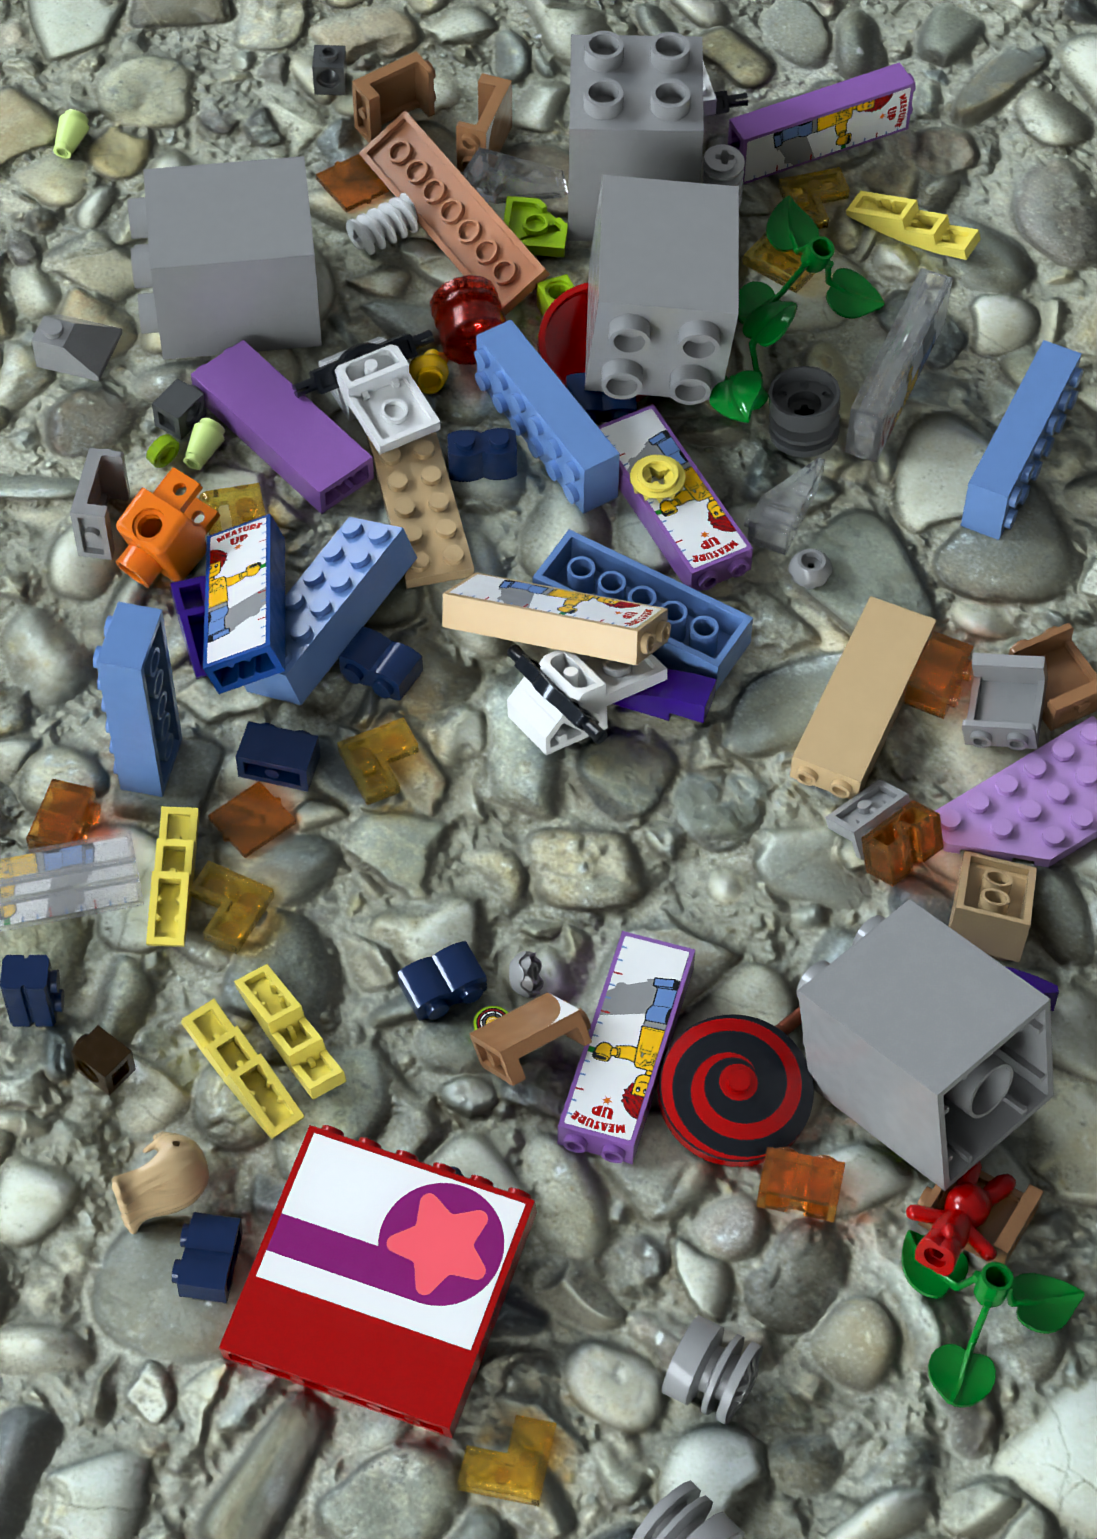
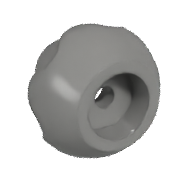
M804 549L792 557L788 566V572L791 574L793 581L798 585L804 586L807 589H814L827 582L832 574V564L822 551Z
M522 951L512 959L509 965V979L512 989L526 998H532L540 994L539 991L544 984L539 976L542 963L536 957V952Z

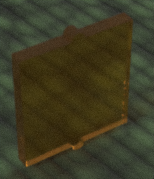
M359 154L342 162L337 161L334 166L316 174V180L346 213L365 203L370 204L371 200L390 191Z
M260 781L208 815V819L222 833L223 840L225 842L229 841L244 858L296 824V819L282 806L281 798H275Z

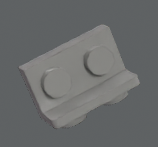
M878 779L825 817L828 829L852 841L856 857L861 860L870 856L915 823L908 793L881 779Z

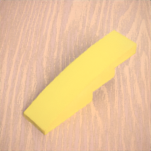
M860 190L846 209L848 217L905 244L936 254L967 260L981 240L979 229L950 225L947 214L919 210L916 199Z
M161 806L159 838L156 841L155 866L151 876L146 945L185 947L195 871L200 817L199 808Z
M268 964L234 981L237 990L255 1019L313 1100L347 1082L344 1071L326 1050L323 1038L304 1016L300 1003Z
M214 998L182 1018V1025L201 1052L271 1139L304 1119L305 1116L261 1053L257 1055L239 1027L232 1025Z

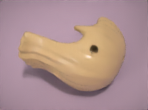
M159 1132L153 1136V1141L143 1149V1153L154 1149L157 1151V1154L149 1162L140 1168L112 1178V1190L117 1199L121 1218L131 1234H136L144 1221L153 1217L177 1213L192 1205L202 1195L208 1184L209 1170L205 1155L194 1140L177 1133Z

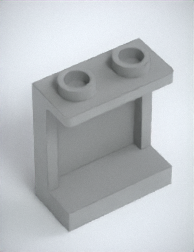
M89 448L70 511L78 556L108 560L113 558L115 546L107 503L109 499L129 500L130 497L123 452L112 449Z
M973 653L972 670L974 678L967 719H964L962 722L965 745H973L978 748H987L989 746L1009 747L1013 750L1037 749L1048 682L1046 658L1044 656Z

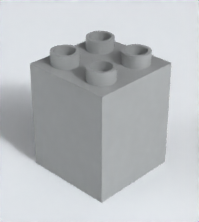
M597 31L590 35L571 34L568 241H593L602 175L693 183L701 182L704 136L702 37L683 36L676 32H664L657 36L617 35L610 31Z
M304 156L143 169L145 197L128 198V213L131 238H148V244H138L131 248L132 272L135 289L153 287V293L138 294L140 327L142 334L159 333L163 360L220 355L224 350L233 347L242 340L247 342L256 352L322 346L315 253Z
M602 175L589 262L585 390L601 391L615 399H629L637 395L672 397L676 402L685 405H695L709 400L714 386L725 380L739 315V186Z
M910 899L887 918L876 915L868 919L858 930L853 944L848 950L832 963L825 960L816 962L804 973L799 981L797 997L800 1006L803 1045L805 1046L807 1069L812 1075L814 1090L944 1191L1054 1096L1051 999Z

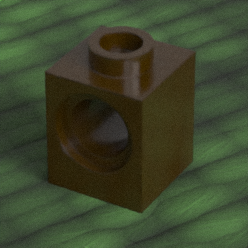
M99 1025L89 1034L82 1035L76 1041L71 1051L75 1070L109 1096L136 1070L132 1051Z

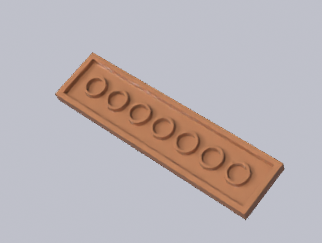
M406 110L359 152V155L396 197L399 198L401 193H405L411 199L416 209L417 222L501 319L537 287L538 282L544 281L550 275Z

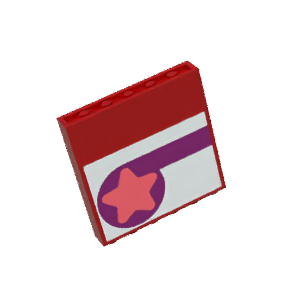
M309 1125L224 1333L219 1350L224 1359L453 1439L537 1214L535 1200L531 1199L530 1194L517 1188L511 1187L508 1191L493 1187V1182L482 1176L471 1175L470 1178L455 1174V1169L443 1163L434 1162L433 1166L419 1162L417 1156L404 1150H396V1153L383 1150L379 1143L368 1138L360 1137L356 1141L344 1137V1133L341 1130L329 1125H322V1128Z

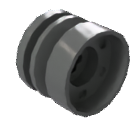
M792 367L779 373L771 382L768 392L770 411L769 434L771 442L778 450L790 456L806 458L818 456L830 450L837 442L840 433L839 410L841 392L838 381L830 373L818 367Z

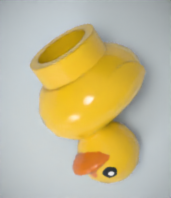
M429 349L423 355L417 356L410 361L409 373L421 392L427 394L436 393L447 381L449 357L446 353L436 349Z

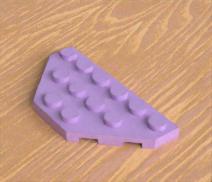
M1094 716L1089 717L925 816L922 827L946 852L960 854V850L972 851L1011 862L1012 858L1034 861L1035 866L1048 868L1097 838V719Z

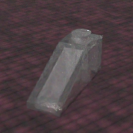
M481 147L478 148L462 173L484 200L493 204L506 203L507 196L539 198L543 200L564 198L568 194L563 170Z
M818 457L762 495L756 508L750 507L744 522V527L748 528L747 540L749 543L783 555L787 554L822 483L825 459Z

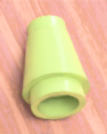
M69 109L59 117L55 146L53 148V152L57 156L64 159L71 158L89 131V119L85 114Z
M201 418L200 422L195 423L183 462L194 470H201L203 465L206 464L224 442V427L210 418Z

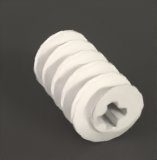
M725 144L712 146L706 150L704 155L703 183L739 186L740 208L743 192L744 156L733 146Z
M401 193L399 198H391L388 203H381L378 208H371L366 214H359L356 220H347L346 230L351 242L357 249H365L369 255L375 254L374 243L379 249L386 248L385 238L388 242L394 244L397 242L396 233L403 239L408 236L407 228L412 233L418 232V217L411 199L405 193Z

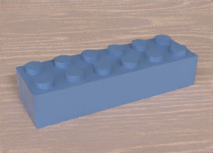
M508 320L476 335L477 350L474 352V356L477 362L475 380L481 391H486L490 395L496 410L500 414H505L510 421L512 429L516 431V435H521L524 438L532 456L539 458L543 462L549 477L553 481H558L563 488L567 500L571 504L575 503L584 514L617 498L620 453L514 322Z
M1043 340L968 483L961 521L962 527L1000 540L1005 528L1011 530L1018 514V510L1015 509L1017 504L1024 505L1030 491L1028 483L1030 479L1036 481L1043 464L1040 461L1042 455L1045 457L1049 456L1055 438L1052 436L1054 432L1060 433L1067 417V414H1064L1065 410H1072L1075 405L1079 391L1074 390V388L1078 387L1084 369L1079 368L1082 353Z
M349 517L285 595V671L244 685L247 692L298 705L303 704L337 661L347 645L367 623L417 559L403 527Z
M570 529L533 576L534 584L667 608V622L671 624L670 637L667 643L653 652L652 655L668 669L717 679L716 691L751 643L753 617Z
M118 602L113 616L109 615L105 621L104 642L102 646L98 645L93 656V667L98 670L97 689L102 691L103 696L101 710L106 712L107 717L105 730L106 733H110L111 737L109 751L111 754H114L115 758L113 771L114 774H118L121 790L163 797L182 741L162 609Z

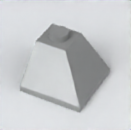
M61 314L44 316L32 338L36 366L99 381L122 335V329Z

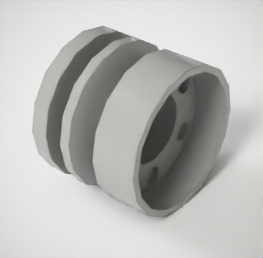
M698 1315L686 1330L665 1375L662 1393L685 1405H689L699 1391L704 1393L701 1413L709 1415L718 1401H720L716 1412V1420L727 1425L736 1411L744 1405L754 1386L759 1372L758 1367L763 1346L752 1341L742 1356H740L745 1337L737 1334L727 1347L723 1348L721 1344L724 1327Z
M690 1480L672 1490L650 1510L637 1528L632 1539H744L745 1533L723 1511L705 1521L711 1511L713 1501L706 1495L700 1497L701 1490Z

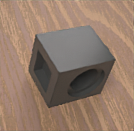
M314 45L312 64L314 95L346 94V46Z
M178 378L152 403L155 426L179 440H182L193 429L195 423L200 422L201 418L206 416L204 393L195 385H188Z

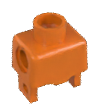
M173 467L153 493L142 487L116 523L117 531L128 546L116 560V564L129 577L144 587L149 588L160 573L174 582L185 580L205 556L207 547L205 535L221 515L218 511L196 498L203 489L201 484ZM185 487L186 492L183 495H176L179 488ZM197 516H205L202 522L194 523Z

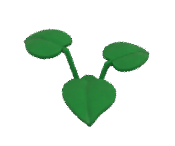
M789 195L772 211L766 225V235L776 250L780 252L793 250L796 255L802 254V264L777 294L774 293L769 285L763 282L753 281L745 284L739 290L738 320L741 324H744L746 318L754 309L767 303L780 302L781 300L779 299L783 297L805 270L809 273H818L825 269V283L830 286L826 292L827 303L835 313L844 318H860L881 309L885 302L872 284L854 270L839 268L833 273L831 278V268L834 262L830 259L835 252L833 243L828 238L819 236V230L814 220Z
M792 301L771 302L759 306L748 315L743 324L742 332L746 338L751 339L749 341V350L753 371H741L736 375H731L730 378L725 375V380L714 386L709 401L719 414L732 420L749 423L752 411L759 409L767 402L768 392L763 386V374L759 368L756 345L758 343L763 347L770 346L785 334L797 312L798 305Z
M908 1230L902 1246L901 1262L905 1277L912 1288L924 1296L938 1299L943 1297L949 1288L958 1292L975 1283L974 1295L979 1304L982 1305L966 1350L955 1344L942 1345L935 1349L928 1362V1376L932 1385L942 1398L954 1407L965 1408L978 1404L987 1397L994 1386L996 1370L993 1361L985 1355L973 1353L990 1308L1000 1306L1007 1298L1009 1306L1017 1307L1016 1315L1022 1325L1038 1333L1050 1334L1061 1330L1068 1323L1084 1297V1291L1050 1276L1024 1273L1014 1278L1012 1271L1006 1265L999 1262L988 1263L981 1272L976 1270L971 1277L965 1279L968 1273V1262L963 1252L960 1254L953 1272L949 1276H942L923 1266L915 1259L916 1247L925 1235Z

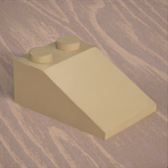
M964 850L948 927L993 958L1000 961L1010 960L1020 963L1031 925L1037 868Z

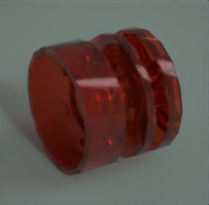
M467 275L454 278L439 287L430 300V311L435 327L438 330L443 353L449 360L457 364H477L474 352L477 350L476 335L507 321L502 311L496 287L490 280L482 276Z

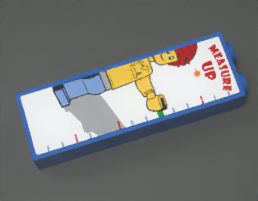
M271 513L207 536L203 670L218 694L285 671V538Z

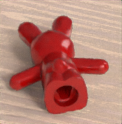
M979 1161L957 1180V1185L950 1190L946 1197L944 1210L916 1204L908 1206L906 1216L909 1219L933 1224L929 1232L918 1243L915 1250V1259L942 1276H949L968 1243L985 1261H993L997 1256L996 1249L976 1228L986 1222L992 1206L1013 1192L1016 1180L1012 1175L1008 1173L997 1175L982 1188L976 1185L982 1169L981 1162Z

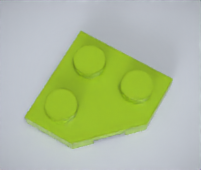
M507 196L503 221L533 255L565 257L568 224L560 217L556 219L548 212L547 205L539 198Z

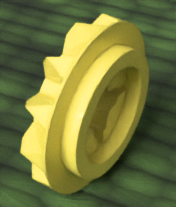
M650 455L638 460L634 464L630 472V483L633 485L634 493L642 494L645 501L650 498H656L660 503L663 498L667 497L673 500L677 492L683 491L685 471L681 464L671 457ZM652 476H655L657 479L664 477V483L660 484L658 481L651 483Z

